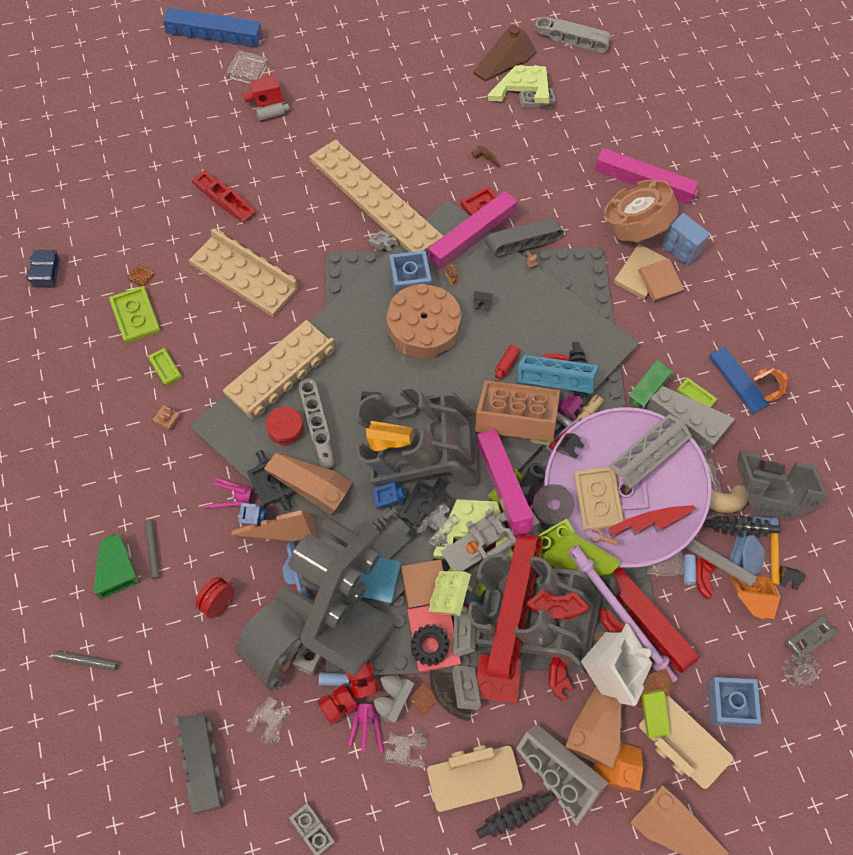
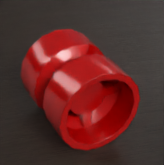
M368 660L355 676L345 671L347 680L351 681L349 689L352 698L367 697L379 691L377 680L375 677H372L374 673L372 660Z
M343 684L332 690L331 696L326 694L317 700L319 707L331 725L339 721L343 713L349 714L358 708Z

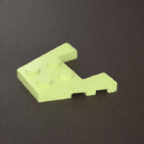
M515 66L488 94V100L502 102L507 91L536 92L534 97L535 103H549L546 67Z
M457 499L437 546L439 544L442 545L436 547L434 558L445 559L440 551L453 544L454 539H461L469 534L466 527L467 522L472 521L475 524L485 517V511L488 509L492 510L494 517L501 514L498 503L495 501ZM504 536L497 540L496 547L508 540L507 537ZM511 548L501 553L512 560L513 552Z

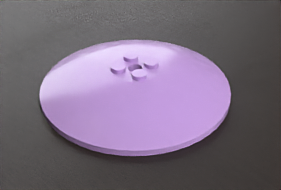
M630 407L603 410L587 416L572 426L566 433L579 436L581 438L580 441L585 446L583 449L575 447L574 452L579 455L577 459L562 455L556 449L563 439V435L552 451L545 473L546 504L553 523L556 525L568 519L578 536L619 559L620 565L618 567L640 568L658 564L684 549L697 535L706 519L712 490L706 459L697 443L691 437L631 488L632 492L629 495L621 493L620 488L625 484L616 473L615 475L624 520L649 511L675 506L694 505L696 508L694 513L658 533L653 526L636 536L629 529L613 538L619 541L617 546L603 541L598 543L591 542L589 538L598 539L599 534L592 532V530H583L574 472L609 467L614 460L665 418V416L649 410ZM671 422L665 429L670 428L674 423ZM658 436L653 437L649 442L655 441ZM642 449V450H638L637 452L634 453V455L639 454L640 452L643 451V449ZM627 462L622 463L618 468L622 469ZM608 528L598 529L602 532V535L611 538Z

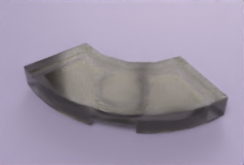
M431 671L430 685L439 704L451 715L469 721L471 719V709L457 707L452 674Z

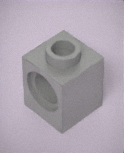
M304 647L298 651L293 666L314 677L323 657L316 654L313 660H305V654L313 651Z

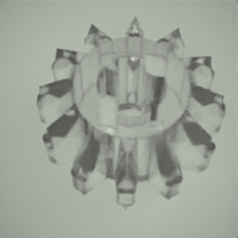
M800 652L798 657L791 654L792 660H785L788 666L783 667V672L786 673L784 678L790 682L792 687L796 688L799 686L801 690H804L806 685H808L810 688H813L812 682H819L816 676L822 674L821 670L818 669L820 666L819 662L815 661L814 657L810 654L805 656L803 652Z

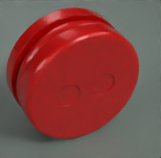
M279 407L273 410L266 420L268 435L276 444L291 445L297 442L303 434L302 417L297 410L291 407Z
M213 578L199 592L195 601V607L204 613L206 617L210 619L215 618L229 606L234 597L235 589L223 578Z

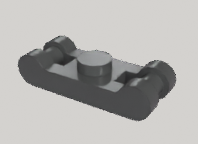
M825 614L784 643L788 649L790 648L793 651L797 661L839 632L828 623L827 620L829 619ZM819 626H821V627L823 628V630L825 631V633H823V632L819 629ZM801 641L805 648L801 649L797 642Z

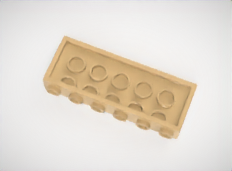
M212 229L210 231L212 237L189 259L190 265L274 318L298 291L296 279L292 275L282 272L279 267L269 264L263 257H258L250 249H245L236 240L229 239L223 232Z
M306 320L225 387L223 393L253 420L256 416L262 415L265 408L270 404L277 402L279 396L284 392H288L294 383L302 380L308 371L316 368L322 359L330 356L335 350V340L332 337L328 339Z

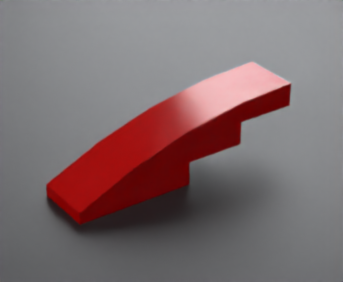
M205 169L192 180V183L207 197L244 223L256 213L231 187L228 189L218 178L215 180Z
M694 505L649 511L609 527L608 533L613 539L631 529L634 536L652 526L658 533L693 514L696 508Z

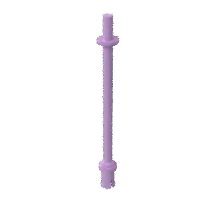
M578 545L569 549L567 554L578 566V571L588 575L623 622L629 624L641 645L651 650V658L655 661L653 669L656 671L662 670L671 683L676 682L678 678L668 666L670 662L669 657L660 656L594 571V562L586 557Z

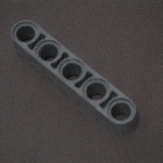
M549 218L494 232L486 238L485 243L495 256H502L557 241L563 236L564 230L555 219Z

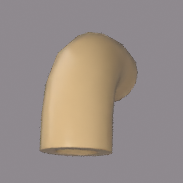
M734 486L729 494L712 489L709 509L720 513H734L742 510L749 501L744 486Z

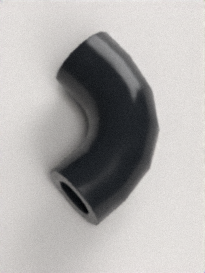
M539 463L530 464L519 482L528 505L545 480L546 468Z

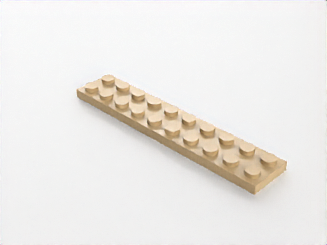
M332 141L309 156L310 162L387 233L395 237L397 242L408 252L425 250L427 253L430 246L444 237L338 141Z

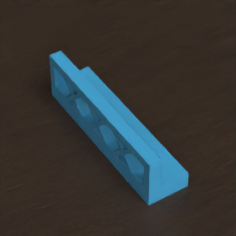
M524 355L518 365V382L593 394L598 365Z

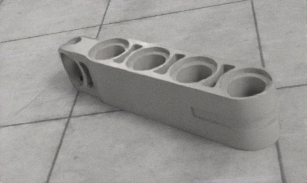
M542 17L537 20L535 30L538 34L548 36L560 43L598 53H605L611 41V34L607 31L561 19L556 20Z
M305 379L300 382L299 391L313 447L317 452L320 465L330 469L334 467L335 456L318 389L313 380ZM311 406H316L315 409H309ZM315 423H321L320 426H313ZM319 440H325V441H326V442L323 443V444L317 443Z

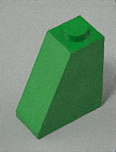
M656 360L629 394L630 403L637 408L641 406L645 409L651 397L661 386L665 387L671 380L673 371Z
M120 534L109 535L99 542L94 593L102 600L140 583L126 544Z

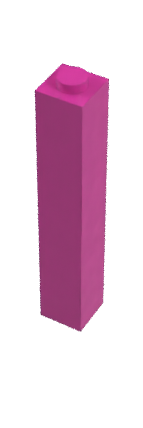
M602 148L594 169L596 172L638 186L637 182L644 180L666 181L670 184L676 200L688 205L691 198H696L699 190L696 189L698 181Z
M506 191L501 193L428 248V259L438 269L444 267L514 214L517 206L516 199Z
M497 430L477 434L479 451L513 536L533 531V515Z

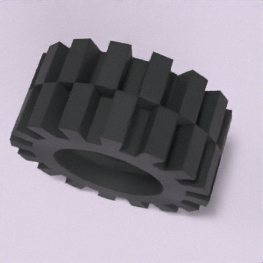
M426 624L425 627H419L411 639L412 656L414 655L415 660L420 661L422 665L427 664V666H431L434 664L436 666L439 662L442 663L449 651L450 641L447 638V633L443 632V628H437L434 624L433 626ZM434 638L438 642V649L433 653L425 652L422 648L424 639Z

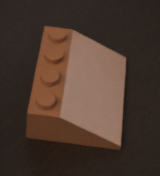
M485 380L476 412L475 432L483 433L496 429L498 435L553 442L560 390Z

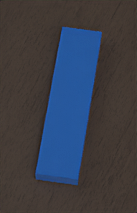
M726 347L710 354V360L752 415L768 407V401L765 400L764 396Z

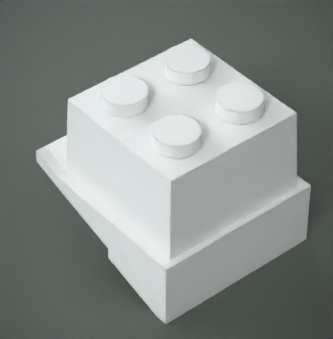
M625 624L621 633L605 632L581 660L601 694L617 698L619 703L631 706L637 704L644 689L643 683L652 665L649 659L651 650L641 646L629 624Z

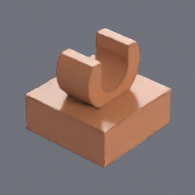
M163 405L154 417L153 422L171 431L181 415L179 412Z

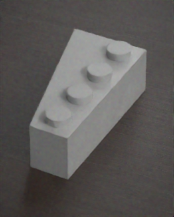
M661 386L651 397L646 407L649 411L665 417L671 414L683 421L694 441L706 454L735 420L733 417L664 386Z
M538 724L526 732L516 748L535 773L538 772L542 777L546 788L553 791L559 799L558 803L563 809L566 808L573 817L571 820L576 826L587 816L608 785L605 779Z

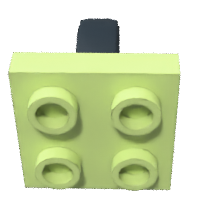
M439 571L428 612L460 616L461 612L467 613L470 602H478L482 606L483 598L472 593L473 588L468 586L471 574L460 571Z

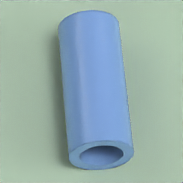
M687 554L683 556L685 585L696 584L695 555Z
M319 673V685L340 686L343 684L345 687H349L350 681L347 680L346 673Z

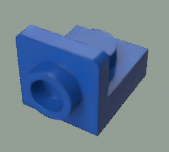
M396 482L373 489L375 504L378 509L397 503L403 506L406 503V491L403 486Z

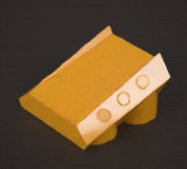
M371 421L369 428H366V436L371 450L381 451L389 447L398 448L411 445L415 431L410 427Z

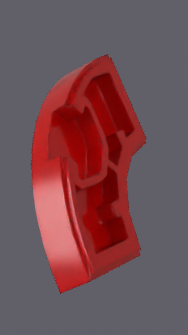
M541 590L527 602V607L539 615V609L546 610L554 620L572 619L589 610V606L574 591L568 595L555 596L547 593L545 590Z

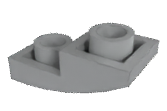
M548 88L549 103H535L534 97L536 92L520 91L519 100L521 107L535 108L555 103L553 89Z
M307 802L289 816V819L314 855H320L335 842Z

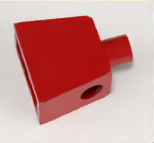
M273 74L250 82L251 91L242 93L245 103L255 101L257 107L284 102L280 86Z

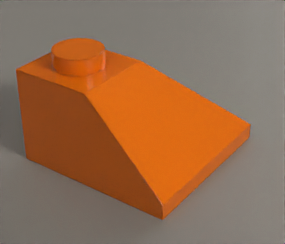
M729 574L738 597L753 616L760 619H775L780 596L769 577L756 576L757 580L754 585L749 586Z
M621 743V750L614 769L593 763V770L608 782V787L636 793L640 791L643 771L642 750L639 747Z

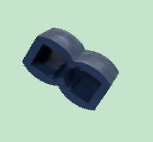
M34 250L29 258L30 269L26 273L27 280L31 283L32 287H55L60 264V257L57 251Z

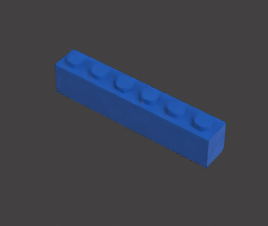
M169 7L163 19L165 31L168 34L258 47L262 36L260 21Z

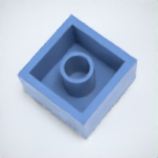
M682 213L669 225L661 246L677 257L679 261L689 266L701 255L710 233L686 214Z
M425 250L389 255V268L394 295L412 285H431L432 280Z
M714 677L707 682L710 726L754 728L761 724L757 679Z

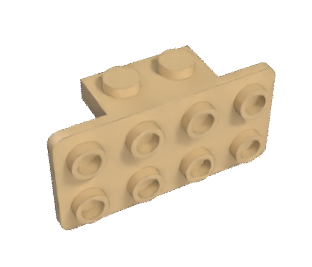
M665 696L670 735L651 738L657 746L655 750L664 759L668 756L674 762L672 767L679 774L683 775L685 773L703 789H707L733 761V756L671 697ZM643 719L640 722L639 727L645 734H647L645 719Z
M486 745L473 748L472 753L465 754L464 751L451 754L452 758H449L447 762L435 764L427 768L434 803L438 812L511 794L522 789L517 764L510 746L486 749Z

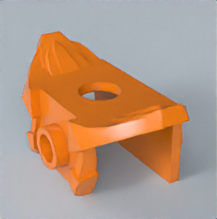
M765 368L757 372V377L754 378L755 381H758L772 374L778 381L780 390L764 397L768 402L774 401L787 393L788 377L786 373L774 368L769 371Z

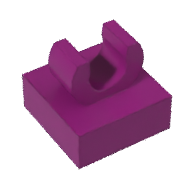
M567 396L558 405L557 411L560 414H567L569 419H576L574 412H582L580 405L583 403V400L580 396Z

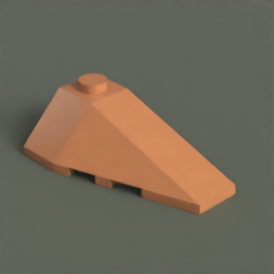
M278 453L274 454L264 468L269 474L329 515L335 511L352 485L351 481L336 471Z
M303 510L277 516V520L261 521V526L255 524L231 531L233 536L297 543L306 535H313L319 538L314 514Z
M595 687L573 725L565 747L579 758L614 769L621 750L620 729L622 728L621 707L623 704L619 703L617 698L601 694L598 688Z
M663 785L653 791L629 822L646 839L681 855L729 854L695 816Z

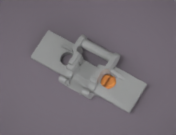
M488 509L485 511L483 519L475 524L472 521L466 523L469 534L440 551L453 571L463 572L487 556L501 554L515 546L518 535L513 536L509 528L502 526L504 522H508L504 512L494 517L492 510ZM530 509L533 515V527H535L540 522ZM507 537L508 540L489 552L485 553L483 550L500 538Z

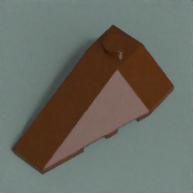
M512 24L501 35L474 70L473 74L486 82L501 75L507 69L512 70L515 65L528 62L536 54V50L526 31Z

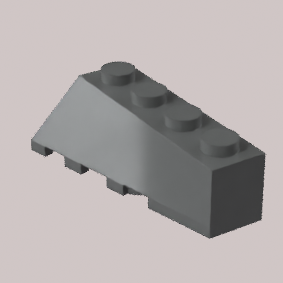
M205 715L173 718L174 725L179 726L181 735L177 737L181 752H185V757L182 758V766L185 775H189L190 779L186 781L192 814L198 815L223 808L222 802L225 801L223 787L219 788L218 779L221 778L219 764L215 765L214 756L217 755V748L215 742L211 741L210 736L211 733H214L212 721L208 720Z

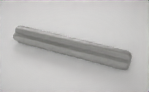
M694 539L685 547L749 586H753L757 580L755 575Z

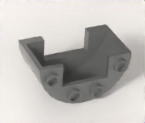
M744 450L739 451L737 467L748 500L759 513L772 518L789 519L806 514L819 507L828 496L814 465L796 461L789 475L784 476L755 470L761 459L759 454Z
M276 598L264 605L250 618L239 635L241 638L240 644H236L237 656L270 692L278 688L286 677L280 669L290 662L291 657L297 651L305 647L301 642V634L306 624L301 614L277 601Z

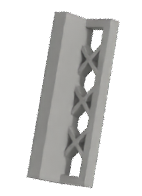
M669 414L614 460L609 467L631 489L692 436L683 421ZM674 423L670 428L665 429L668 424ZM658 436L655 441L649 442L653 437ZM642 449H643L642 452H640L639 454L634 455L635 452H637L638 450H642ZM627 462L622 469L618 468L622 463Z

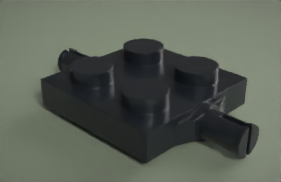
M260 450V454L256 452L255 455L260 463L255 468L248 470L247 474L262 504L266 507L280 501L285 511L288 508L291 509L292 505L287 497L295 493V491L265 471L264 468L271 459L266 458L263 450Z
M438 478L434 487L417 482L399 513V518L412 525L406 534L408 537L411 535V539H414L419 529L435 536L453 503L452 498L441 492L446 482L444 479L441 481V478Z

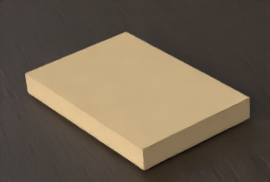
M638 244L613 283L645 299L649 292L638 270L641 267L668 258Z
M610 467L575 471L574 477L583 530L605 529L624 521L615 472Z

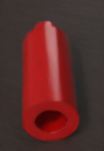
M509 345L495 367L496 373L494 377L501 380L502 376H507L521 353L518 347Z

